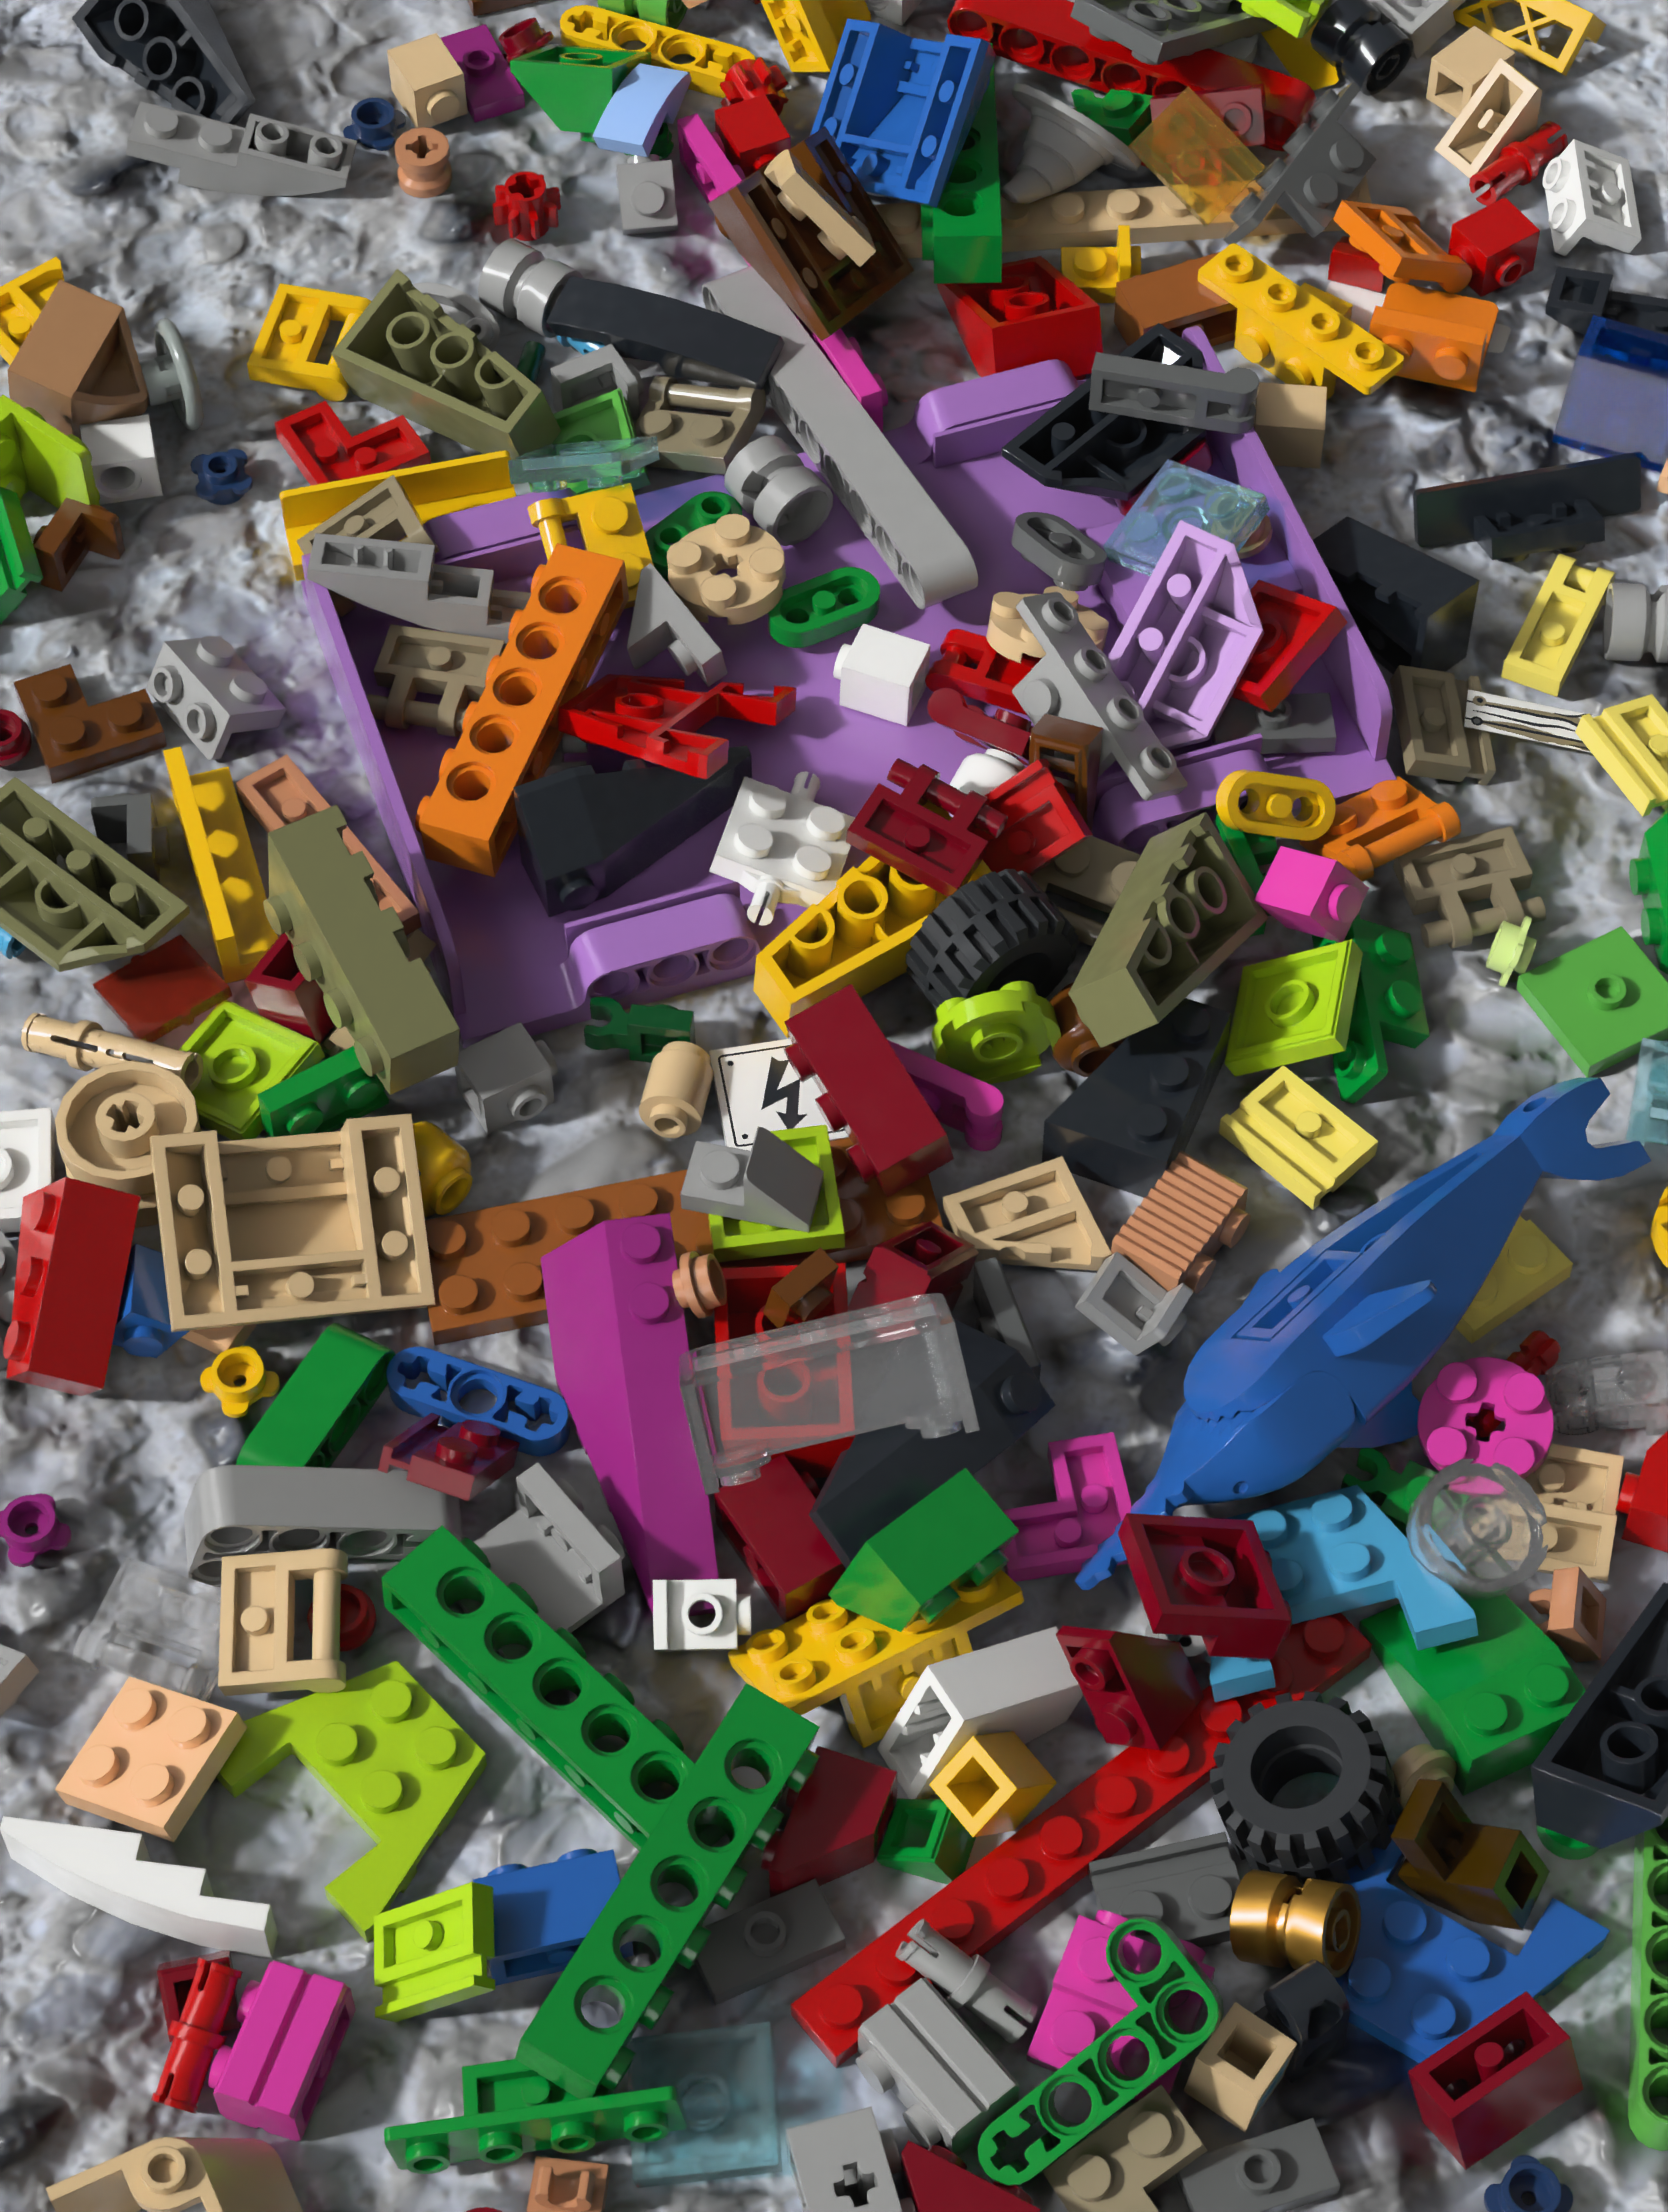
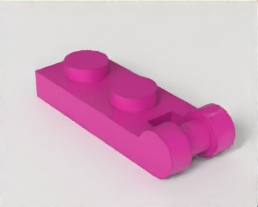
M887 1039L939 1122L963 1132L968 1146L974 1150L990 1151L1000 1144L1003 1130L1001 1118L1004 1108L1003 1095L1000 1090Z

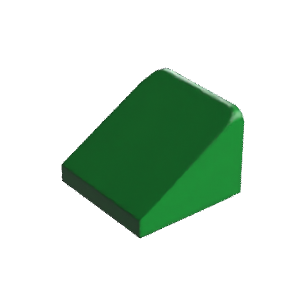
M897 1798L876 1860L885 1867L942 1884H949L965 1872L976 1837L970 1835L942 1800Z

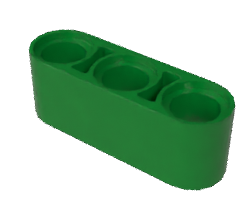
M333 1323L328 1326L248 1436L239 1453L236 1465L330 1468L388 1385L387 1367L391 1359L396 1355L395 1351L339 1323Z

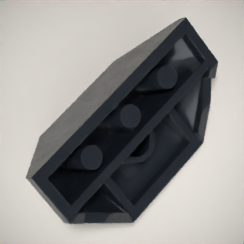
M1160 323L1118 355L1203 370L1202 352ZM1090 377L1003 446L1001 456L1046 487L1128 501L1206 437V429L1089 410Z

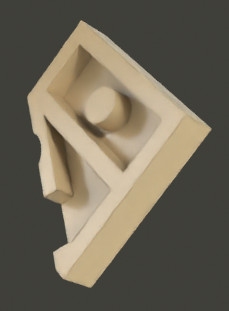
M1062 1156L943 1197V1212L953 1233L975 1245V1249L979 1252L975 1262L996 1257L997 1261L1000 1260L1001 1264L1098 1271L1105 1259L1112 1255Z

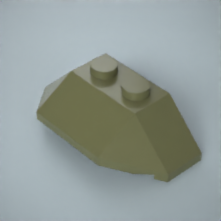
M12 778L0 788V927L57 971L63 972L146 952L190 914L189 905L18 778Z

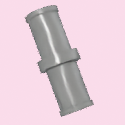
M924 1919L916 1923L907 1934L914 1941H910L909 1944L902 1941L895 1956L899 1960L905 1961L945 1992L943 1998L955 2010L962 2006L1000 2034L1007 2043L1011 2045L1016 2042L1027 2030L1019 2022L1025 2019L1031 2023L1038 2007L1034 2003L1025 2000L988 1971L990 1963L979 1954H975L972 1957L968 1956L934 1930Z

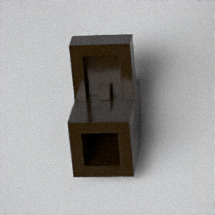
M1418 1779L1406 1806L1398 1816L1396 1827L1391 1835L1393 1841L1406 1857L1398 1876L1414 1892L1428 1902L1469 1921L1523 1931L1550 1873L1521 1830L1472 1823L1443 1781Z

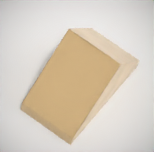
M1500 58L1434 150L1468 178H1471L1472 175L1482 171L1497 160L1499 152L1506 145L1514 141L1521 142L1536 131L1543 90L1508 62Z

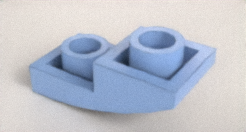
M641 63L636 66L618 87L599 120L593 134L598 148L649 157L662 123H674L692 79L690 73Z

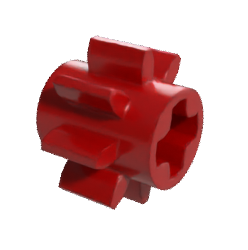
M758 57L757 60L745 59L734 64L728 70L725 81L720 83L719 86L726 95L720 103L725 107L765 94L779 117L784 104L788 103L789 100L782 90L788 82L777 65L768 68L762 57Z
M529 171L518 172L511 175L506 180L504 186H495L496 202L493 203L495 225L508 224L510 238L533 241L543 237L548 232L549 227L557 228L559 226L558 210L561 209L560 190L558 187L546 189L544 175Z

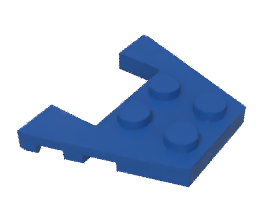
M1388 1825L1391 1834L1393 1833L1396 1825ZM1392 1839L1386 1850L1376 1847L1372 1850L1376 1862L1367 1870L1363 1871L1358 1865L1348 1870L1351 1880L1343 1884L1352 1885L1358 1894L1361 1907V1929L1358 1946L1351 1965L1346 1973L1335 1979L1342 1988L1349 2003V2023L1412 2060L1421 2063L1525 1991L1534 2000L1540 1995L1545 1996L1563 1981L1564 1976L1586 1958L1591 1959L1603 1948L1610 1930L1552 1898L1519 1955H1514L1388 1883L1405 1857Z

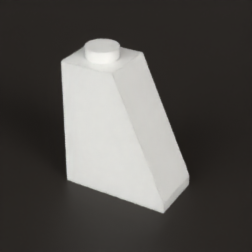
M1056 1626L927 1665L877 1747L888 1767L898 1772L897 1780L909 1799H926L935 1794L936 1792L929 1784L972 1736L1014 1731L1021 1741L1026 1744L1067 1721L1084 1694L1071 1673L1069 1662L1055 1635L1059 1631Z

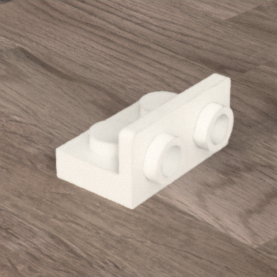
M1573 139L1559 157L1550 161L1543 175V187L1546 193L1549 213L1548 223L1552 233L1554 252L1566 256L1578 241L1585 237L1599 245H1607L1630 253L1642 237L1629 159Z

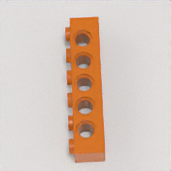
M557 543L547 564H540L537 567L531 583V596L524 610L518 609L512 617L508 632V643L501 656L495 655L491 659L486 673V687L479 701H472L465 712L462 725L463 733L455 749L449 748L445 752L440 765L439 782L432 796H424L419 804L415 827L418 832H421L426 859L491 877L496 876L518 831L513 787L544 776L564 735L563 732L558 731L559 707L586 689L629 600L624 560Z

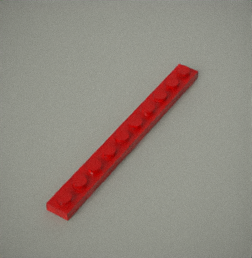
M1341 1612L1292 1624L1286 1640L1281 1641L1274 1658L1270 1659L1276 1687L1215 1702L1211 1685H1209L1202 1691L1205 1697L1161 1750L1131 1746L1126 1748L791 2004V2016L834 2067H839L858 2052V2029L862 2023L885 2005L893 2003L899 1994L917 1980L925 1978L905 1961H901L895 1956L902 1941L908 1944L910 1941H914L907 1934L916 1923L924 1919L934 1930L968 1956L972 1957L975 1954L983 1956L1088 1875L1089 1862L1110 1858L1210 1781V1770L1218 1768L1213 1757L1218 1743L1230 1744L1231 1741L1226 1730L1235 1719L1245 1724L1251 1719L1248 1712L1249 1708L1259 1702L1262 1703L1265 1709L1277 1704L1276 1695L1290 1692L1293 1701L1303 1700L1305 1691L1324 1693L1370 1657L1372 1644ZM928 1980V1981L934 1986V1988H935L936 1990H939V1989H940V1988L937 1987L935 1984H933L930 1980Z

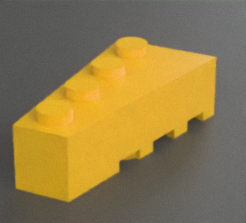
M930 802L923 806L949 821L952 819L948 812ZM869 856L858 868L853 866L836 882V888L819 904H812L756 955L753 991L788 1038L790 1036L784 1021L842 988L852 984L858 995L862 997L907 972L906 954L911 949L910 942L914 934L922 927V923L947 896L884 862ZM983 859L968 883L991 873Z

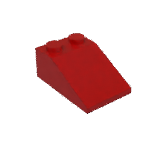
M1042 256L1003 263L1002 283L937 284L938 291L980 377L1046 360L1057 359L1069 365L1076 380H1084L1086 374L1092 373L1096 352L1103 353L1100 305Z

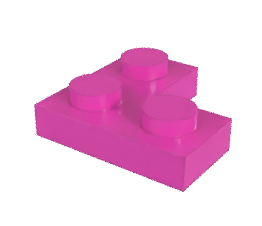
M1114 1432L1048 1442L1047 1457L1058 1501L1002 1510L1019 1529L1017 1535L1003 1551L1009 1558V1562L1004 1566L1005 1573L1014 1582L1080 1572L1082 1563L1097 1553L1098 1545L1113 1535L1115 1527L1124 1519L1126 1513L1131 1512V1500ZM1122 1561L1117 1566L1128 1564V1561Z

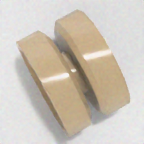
M127 1061L104 1065L81 1077L64 1095L55 1118L57 1142L62 1160L65 1163L67 1177L141 1196L135 1228L159 1224L150 1136L202 1131L195 1097L179 1076L156 1064Z

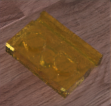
M1189 86L1128 145L1140 160L1205 227L1266 168Z

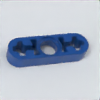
M426 1347L404 1349L397 1353L389 1362L387 1381L390 1397L395 1406L403 1412L420 1418H424L430 1413L440 1415L438 1424L449 1428L465 1420H477L492 1424L500 1429L501 1437L520 1443L519 1452L531 1456L551 1455L560 1450L569 1438L570 1423L567 1404L558 1393L550 1389ZM420 1372L428 1373L430 1383L420 1382L415 1389L407 1388L406 1378L415 1380ZM476 1389L488 1390L497 1397L495 1405L487 1412L480 1414L465 1411L460 1406V1401L466 1393ZM440 1390L447 1392V1401H442ZM511 1401L515 1402L516 1412L509 1410V1403ZM541 1413L550 1415L551 1424L542 1423L537 1431L529 1430L528 1420L536 1421Z

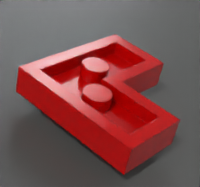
M326 400L274 422L277 439L310 486L431 464L430 451L403 415L353 437Z

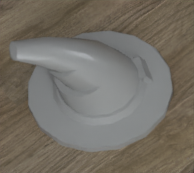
M1016 83L1011 90L1012 96L1031 112L1032 122L1023 145L1025 153L1017 166V173L1000 189V194L1006 200L1022 204L1035 202L1078 183L1102 165L1107 166L1110 163L1126 170L1138 171L1141 166V159L1132 149L1103 127L1040 90L1025 84Z

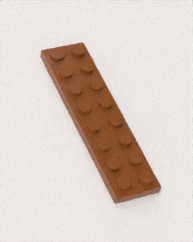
M848 1137L830 1141L845 1232V1247L824 1250L835 1263H851L869 1259L874 1247L912 1229L922 1222L932 1221L944 1228L929 1174L886 1197L875 1178L864 1183L846 1152V1149L854 1145L851 1139ZM688 1169L425 1220L435 1305L427 1306L434 1344L440 1345L548 1323L540 1257L606 1220L670 1213L678 1269H680V1257L684 1253L695 1251L699 1256L713 1254L708 1214L681 1209L680 1194ZM815 1251L719 1262L721 1268L799 1265Z

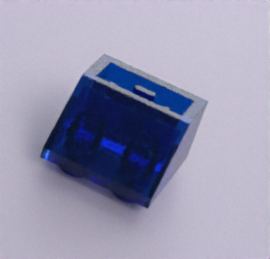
M1593 315L1577 354L1552 442L1604 457L1634 453L1641 460V467L1662 472L1668 458V335Z

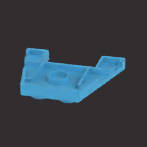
M1358 1485L1226 1518L1253 1520L1263 1548L1271 1556L1272 1571L1282 1597L1290 1605L1292 1624L1397 1598L1400 1601L1418 1651L1478 1636L1474 1610ZM1211 1657L1209 1678L1215 1702L1276 1687L1270 1659Z

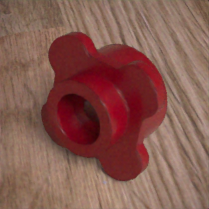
M529 18L507 29L498 39L503 47L501 53L510 63V60L545 47L544 45L550 42L554 35L551 31L546 32L544 28H541L536 18Z

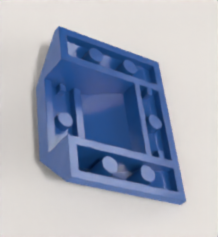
M847 18L810 135L826 126L867 194L937 208L978 113L983 95L989 86L990 73L996 54L990 42L979 38L947 34L944 42L912 38L881 23Z

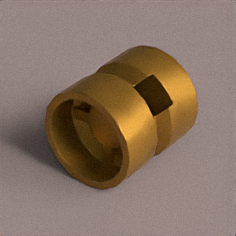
M1255 1869L1245 1874L1237 1887L1230 1915V1941L1233 1953L1239 1961L1277 1968H1284L1290 1963L1296 1971L1312 1959H1315L1322 1963L1335 1978H1339L1347 1972L1354 1959L1361 1929V1907L1358 1894L1352 1885L1308 1878L1302 1887L1298 1878L1292 1875Z

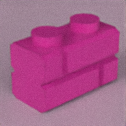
M269 1962L262 1981L251 1980L242 1994L237 2011V2021L243 2023L233 2047L222 2045L211 2066L208 2085L214 2089L213 2095L219 2113L226 2119L253 2128L260 2127L268 2133L295 2142L301 2141L356 2011L351 1988L343 1982L315 1973L310 1975L305 1970L281 1962Z

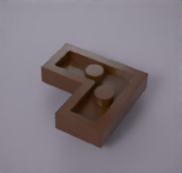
M71 664L13 682L17 698L52 784L167 747L164 730L146 688L88 707Z

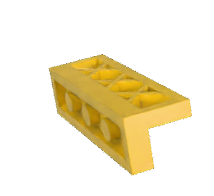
M1480 0L1479 3L1453 11L1455 22L1469 29L1476 26L1494 39L1501 41L1508 48L1564 76L1570 70L1585 39L1596 44L1606 26L1593 13L1566 0ZM1511 2L1521 7L1525 25L1503 32L1496 28L1491 8ZM1483 12L1486 23L1472 16ZM1532 13L1542 18L1534 21ZM1556 24L1572 32L1558 59L1542 51L1537 34L1538 30ZM1528 34L1531 45L1517 38Z
M181 746L163 750L172 796L225 984L246 979L276 942L278 935L272 929L264 911L263 902L267 897L229 766L189 776Z

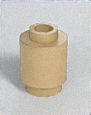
M675 1041L665 1045L662 1051L653 1058L639 1106V1115L642 1121L656 1134L666 1138H678L690 1135L699 1129L714 1077V1072L710 1065V1056L703 1048L690 1042Z

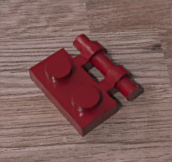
M898 758L893 763L887 780L903 788V792L900 795L878 783L848 828L846 843L948 897L968 883L987 853L989 841L972 832L978 828L998 838L1007 823L1008 816L989 806V798L971 790L966 794L940 780V772L922 764L917 768ZM930 802L954 816L949 821L923 806Z

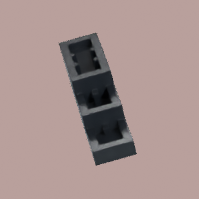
M574 276L569 277L547 320L548 325L557 336L602 342L604 346L612 344L621 357L658 362L667 376L738 387L742 386L758 390L763 389L785 344L781 336L715 311L671 297L619 284Z

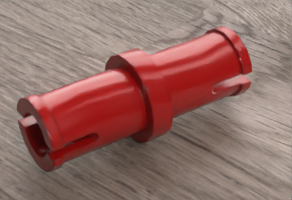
M1551 121L1544 122L1535 132L1521 142L1514 141L1502 148L1497 160L1470 178L1469 186L1472 194L1484 185L1490 184V188L1478 196L1476 200L1485 206H1489L1517 185L1524 186L1532 182L1538 176L1539 169L1556 156L1561 155L1568 146L1566 133L1550 144L1547 141L1562 129L1560 125Z
M198 1958L196 1964L198 1967L179 2022L174 2020L171 2022L168 2034L174 2036L156 2092L153 2093L151 2098L155 2102L196 2114L198 2108L197 2103L215 2049L219 2050L225 2044L227 2037L220 2034L238 1979H241L243 1973L242 1971Z

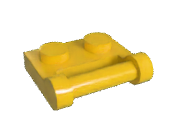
M280 283L247 362L249 380L316 391L319 396L332 402L344 400L349 391V386L333 356H331L328 365L314 362L331 320L344 323L336 343L337 346L371 301L360 296Z
M631 483L562 499L548 498L528 506L527 510L533 527L539 528L547 560H549L557 543L568 546L562 523L577 520L586 551L624 560L629 600L624 609L635 606L641 570L650 563L653 565Z

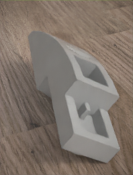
M140 101L128 137L126 155L180 168L178 184L217 192L258 196H296L345 188L357 141L251 113L249 114L246 128Z

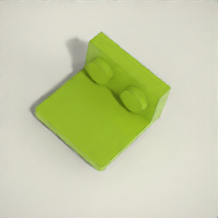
M2 395L0 397V486L17 492L19 500L30 490L58 509L66 497L88 505L100 506V494L96 488L91 465L92 455L84 442L73 434L65 435L48 424L35 409L31 407L23 408L5 395Z

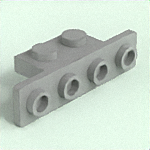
M1059 592L1024 597L1016 605V608L1046 652V655L1014 687L1012 693L1034 726L1044 714H1049L1102 727L1103 737L1098 777L1117 760L1145 801L1180 794L1188 784L1177 768L1175 758L1161 744L1145 720L1141 707L1129 696L1111 669L1108 657L1097 648L1079 621L1076 609ZM1054 751L1055 757L1075 762V756ZM1066 773L1070 780L1075 781V775Z

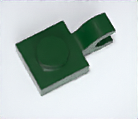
M594 997L590 1000L591 1019L609 1022V1024L601 1027L585 1025V1045L591 1049H628L630 1060L652 1063L653 1058L668 1043L685 1041L696 1044L694 1011L679 1010L676 1007L665 1004L654 1006L631 1004L630 1013L628 1014L623 1010L620 1003L612 998Z

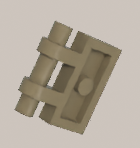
M391 624L373 671L377 685L389 687L391 690L388 697L367 695L374 719L385 720L387 727L406 730L412 724L437 728L439 735L459 737L462 732L468 700L479 701L486 687V673L490 661L495 655H502L506 647L505 640ZM417 692L443 695L440 704L414 701Z
M1511 826L1420 847L1394 859V872L1413 915L1437 910L1441 920L1421 925V936L1426 948L1447 943L1451 949L1469 945L1472 943L1473 937L1497 932L1503 921L1521 927L1525 916L1532 918L1531 923L1546 920V908L1541 897L1520 901L1516 894V891L1530 888L1533 872ZM1490 898L1493 908L1467 914L1463 904Z

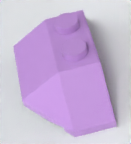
M1180 520L1108 656L1111 669L1129 696L1139 704L1145 720L1161 744L1168 750L1209 740L1264 635V630L1235 545Z

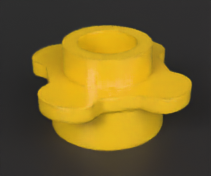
M249 1346L225 1350L216 1357L211 1367H207L202 1372L200 1377L202 1389L205 1392L214 1393L222 1402L223 1413L231 1418L245 1416L250 1405L262 1397L274 1396L280 1387L278 1375L273 1371H266L257 1351ZM238 1379L246 1380L245 1384L241 1386L235 1385L234 1381Z

